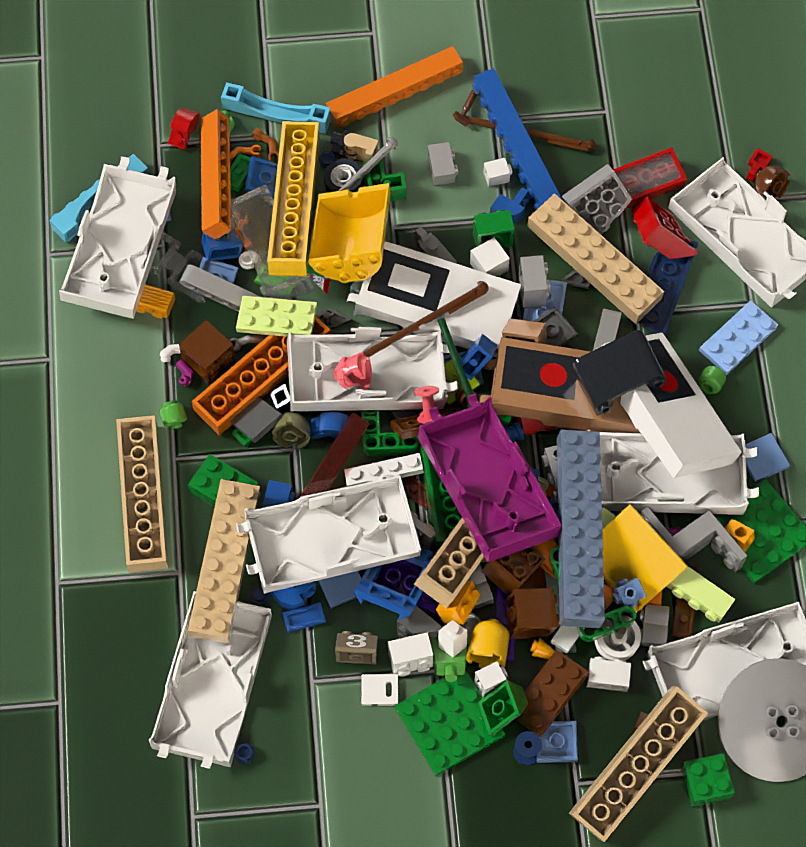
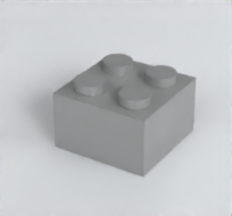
M543 255L520 257L519 281L521 284L523 308L545 306L546 299H549L550 280L547 279L548 264L544 262Z

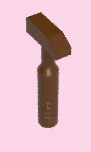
M471 90L463 106L462 113L460 114L457 111L453 113L455 120L465 127L470 123V120L465 115L469 112L477 96L474 90Z

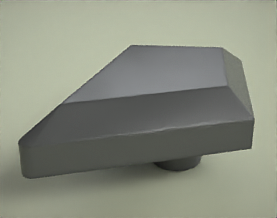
M575 269L561 279L562 282H567V285L588 289L591 285Z
M328 306L316 315L330 330L352 321L351 317Z

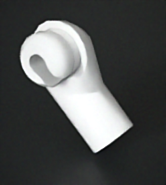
M179 344L168 345L159 355L161 356V361L170 362L172 354H179Z

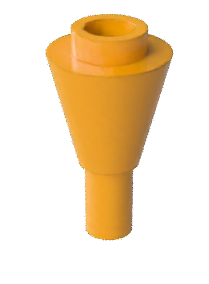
M541 638L538 641L534 640L530 647V651H532L531 656L549 660L555 652Z

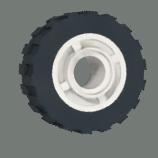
M346 158L331 162L326 167L323 177L328 193L338 191L362 167L356 161L354 162L352 159ZM364 176L349 190L350 192H358L359 188L364 187Z

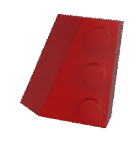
M648 196L632 210L633 220L638 225L637 230L642 235V241L645 245L654 247L669 259L696 256L698 254L695 248L688 245L691 241L681 232L682 228L674 216Z

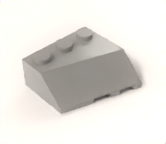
M608 164L562 196L567 205L601 235L610 228L611 222L622 213L632 200L620 179Z

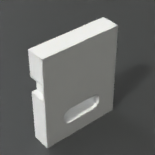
M398 674L362 675V706H372V704H378V706L397 705ZM387 683L392 685V695L390 697L386 696Z

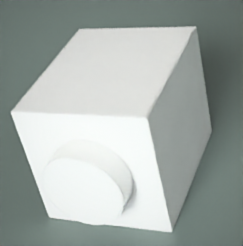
M505 158L484 163L483 172L488 187L510 181L512 168L510 164H507Z
M452 620L439 630L438 647L451 657H455L467 647V630Z

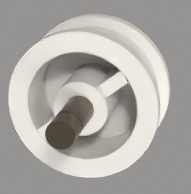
M621 614L624 621L631 620L630 617ZM605 620L603 626L611 628L613 623L610 620ZM635 621L628 628L620 627L617 632L595 640L596 649L601 656L609 661H614L615 659L627 660L633 656L640 645V628Z

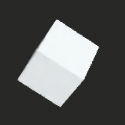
M495 237L471 250L470 264L474 270L499 277L509 269L510 258Z

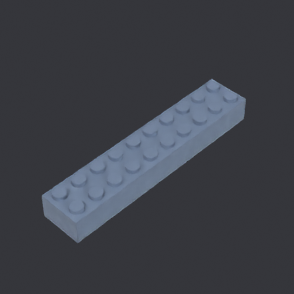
M560 430L557 437L558 519L562 524L558 537L560 626L600 628L605 621L600 432Z

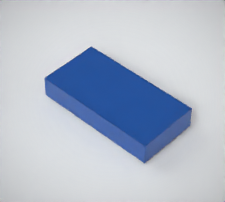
M321 602L282 612L288 633L326 623Z

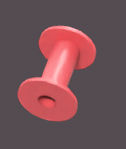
M423 386L414 391L416 396L422 397L423 411L417 418L419 423L425 424L433 421L429 409L434 408L433 395L439 393V388L436 386Z

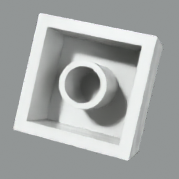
M428 632L388 641V654L393 674L406 676L411 671L418 670V672H424L433 667V652Z

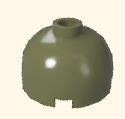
M295 412L284 413L273 427L272 438L282 447L288 448V444L297 445L295 449L302 448L309 443L311 427L304 416Z

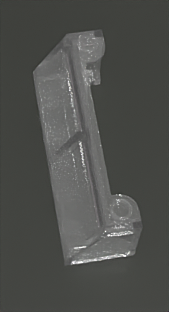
M265 184L231 200V220H234L261 280L262 286L259 288L263 297L286 299L314 291L315 289L308 273L307 276L269 275L267 260L274 199L267 185Z

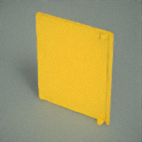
M631 504L602 530L603 577L613 588L617 586L616 582L627 578V580L638 578L646 597L638 600L639 604L632 607L636 613L688 567Z

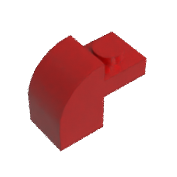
M185 107L180 108L171 122L170 128L172 129L168 144L183 150L187 149L190 134L196 130L201 113Z

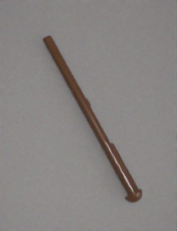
M465 115L470 120V124L496 128L494 123H490L489 120ZM525 128L529 136L549 140L548 144L585 152H592L596 146L595 141L591 138L588 142Z
M478 281L477 287L364 351V354L371 357L412 332L420 330L419 327L421 325L427 324L449 312V315L485 295L489 290L488 284L484 281Z

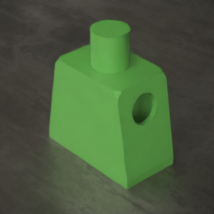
M468 637L467 647L455 657H451L438 647V638H430L435 672L438 676H445V680L448 682H454L457 680V675L465 674Z

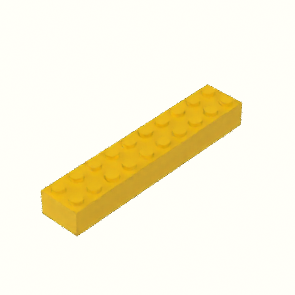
M282 122L267 260L269 275L307 276L320 142L319 122Z

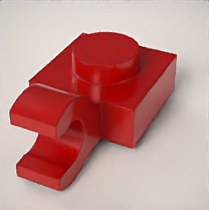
M756 148L748 162L751 168L746 179L753 182L758 171L768 167L773 156Z

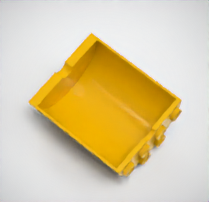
M389 183L361 187L358 192L342 190L318 195L308 263L315 272L327 278L347 283L366 280L380 269L391 196Z

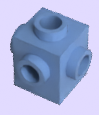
M624 578L616 582L617 586L612 588V598L620 607H634L639 604L638 600L646 597L638 578L630 580Z

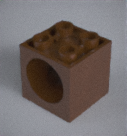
M207 320L179 344L181 358L207 384L216 381L226 368L229 369L235 362L233 344Z
M529 547L488 562L481 572L509 596L514 589H520L544 562L545 558L533 547Z
M553 588L514 589L504 601L509 639L547 638L559 626L560 618L556 614L557 596L554 595Z

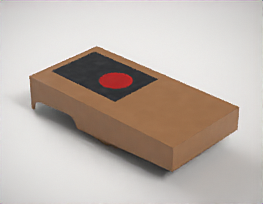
M501 337L496 360L490 359L484 365V369L488 367L495 369L491 397L492 405L497 415L538 419L548 426L595 432L641 434L620 404L621 396L612 400L613 405L608 413L596 416L577 381L573 369L574 361L589 353V351ZM482 395L479 403H484L490 395Z

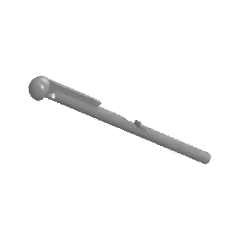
M393 137L387 138V143L338 191L350 190L392 149H397V140ZM315 214L312 216V226L314 225Z

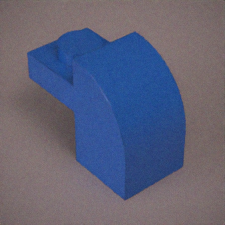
M522 187L513 201L499 194L490 207V213L498 210H510L513 223L520 221L524 217L525 207L529 202L528 190Z
M337 412L320 413V417L311 419L310 438L315 440L330 436L338 441L354 437L355 419Z
M313 581L301 584L296 588L289 587L272 591L270 594L282 608L293 610L304 607L303 598L308 599L315 593L316 584Z

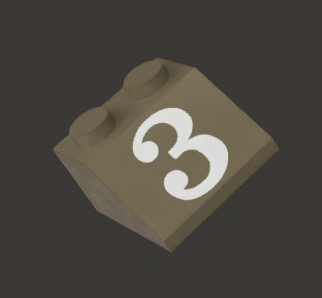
M351 631L338 633L335 647L336 662L376 664L378 636L370 632H364L362 635L354 634Z

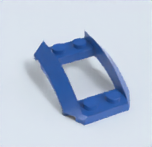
M420 546V556L404 560L423 567L422 573L432 560L433 553L431 550ZM382 565L367 568L358 587L354 591L360 604L367 600L400 614L398 620L409 616L420 599L423 590L414 585L409 596L403 595L374 583Z

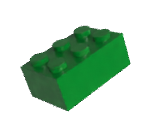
M211 454L208 455L188 483L191 494L214 508L221 479L259 486L258 482Z

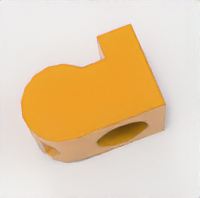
M730 520L725 526V530L744 552L755 540L754 530L736 520Z

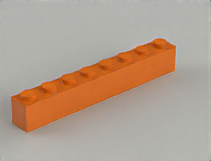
M452 46L326 103V107H330L331 121L336 129L345 127L352 121L360 120L366 115L378 112L388 105H394L397 101L409 98L419 91H425L434 84L442 83L445 79L456 77L463 72V61Z
M218 109L201 118L202 231L214 240L231 231L229 117Z

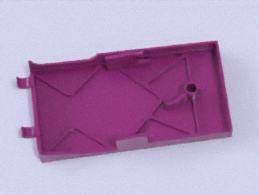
M476 393L469 395L468 402L471 408L444 417L439 414L438 407L429 409L433 421L420 425L418 439L487 562L559 537L562 524L516 442L513 443L493 408L491 396L481 404L477 400Z

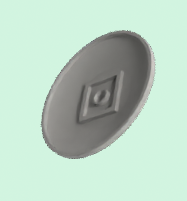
M782 658L756 662L737 674L722 696L718 711V731L722 745L731 760L749 775L772 782L790 781L806 775V665ZM779 716H784L786 720L782 727H778L776 724Z

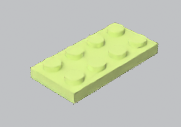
M242 296L236 331L287 337L288 333H291V335H312L317 302Z

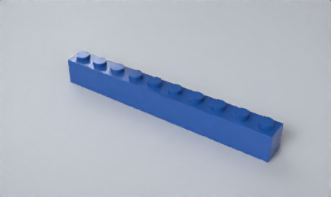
M492 68L475 75L474 83L472 84L473 90L476 94H479L482 107L487 109L488 119L490 123H494L498 138H502L504 142L503 148L506 153L510 154L512 166L518 169L519 179L522 184L525 183L528 197L535 202V210L543 205L554 193L562 200L495 69Z

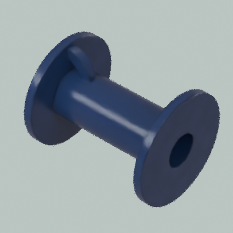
M531 731L522 732L517 736L513 750L517 762L522 765H532L537 761L536 755L539 754L542 747L540 737Z

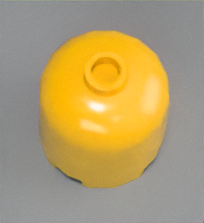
M488 619V621L477 623L472 630L466 660L470 664H472V661L479 663V668L487 667L495 662H498L499 666L505 667L509 644L508 629L496 619Z

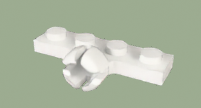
M420 453L344 469L347 487L395 476L404 478L424 473Z

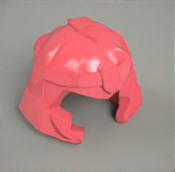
M364 352L340 359L339 364L334 369V377L339 382V385L345 389L359 386L363 390L370 388L372 366L370 358Z

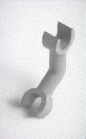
M247 335L239 339L231 338L229 341L236 343L233 347L234 351H239L242 345L261 343L269 335Z

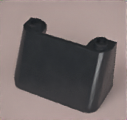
M635 330L579 357L573 363L577 381L596 416L608 413L613 405V399L644 384H648L650 388H659L667 382L666 376L642 330Z

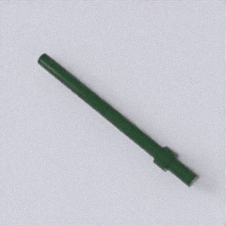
M441 318L438 320V324L468 400V396L472 395L473 392L445 318Z

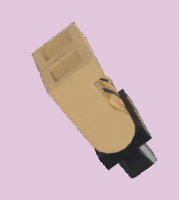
M344 130L343 134L334 132L330 143L333 144L331 152L339 155L340 159H352L361 165H364V162H368L379 151L378 140L350 133L348 130Z

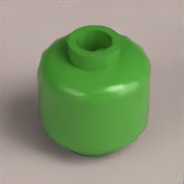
M708 366L701 373L698 384L703 392L716 394L723 387L726 375L721 368Z
M177 400L162 404L163 407L159 412L163 425L171 427L172 430L183 427L182 423L187 420L184 405L178 403Z

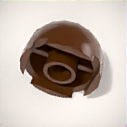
M779 166L763 168L755 176V191L765 200L767 199L763 194L765 191L770 196L772 195L774 198L778 196L780 199L789 186L790 181L787 179L790 173Z

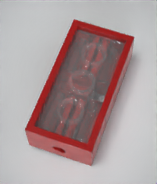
M672 147L613 169L632 198L625 209L639 204L646 196L653 199L682 188L687 180Z

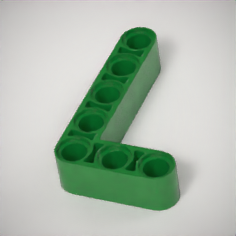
M362 410L363 450L367 456H402L417 453L419 449L418 436L401 440L395 432L380 433L379 410H374L373 412ZM369 425L375 426V428L372 430H369L366 427ZM412 441L415 444L413 446L406 445V442ZM388 442H394L396 445L393 447H389L386 444ZM369 443L376 444V446L372 448L368 447L367 445Z
M558 546L551 550L549 562L559 585V561L553 558V555L558 553ZM624 606L605 613V620H610L613 623V627L605 628L602 624L600 628H592L594 634L590 636L584 633L583 629L585 627L576 628L583 641L591 642L617 632L620 627L628 628L632 626L636 619V611L630 606ZM628 613L632 619L624 621L621 614Z

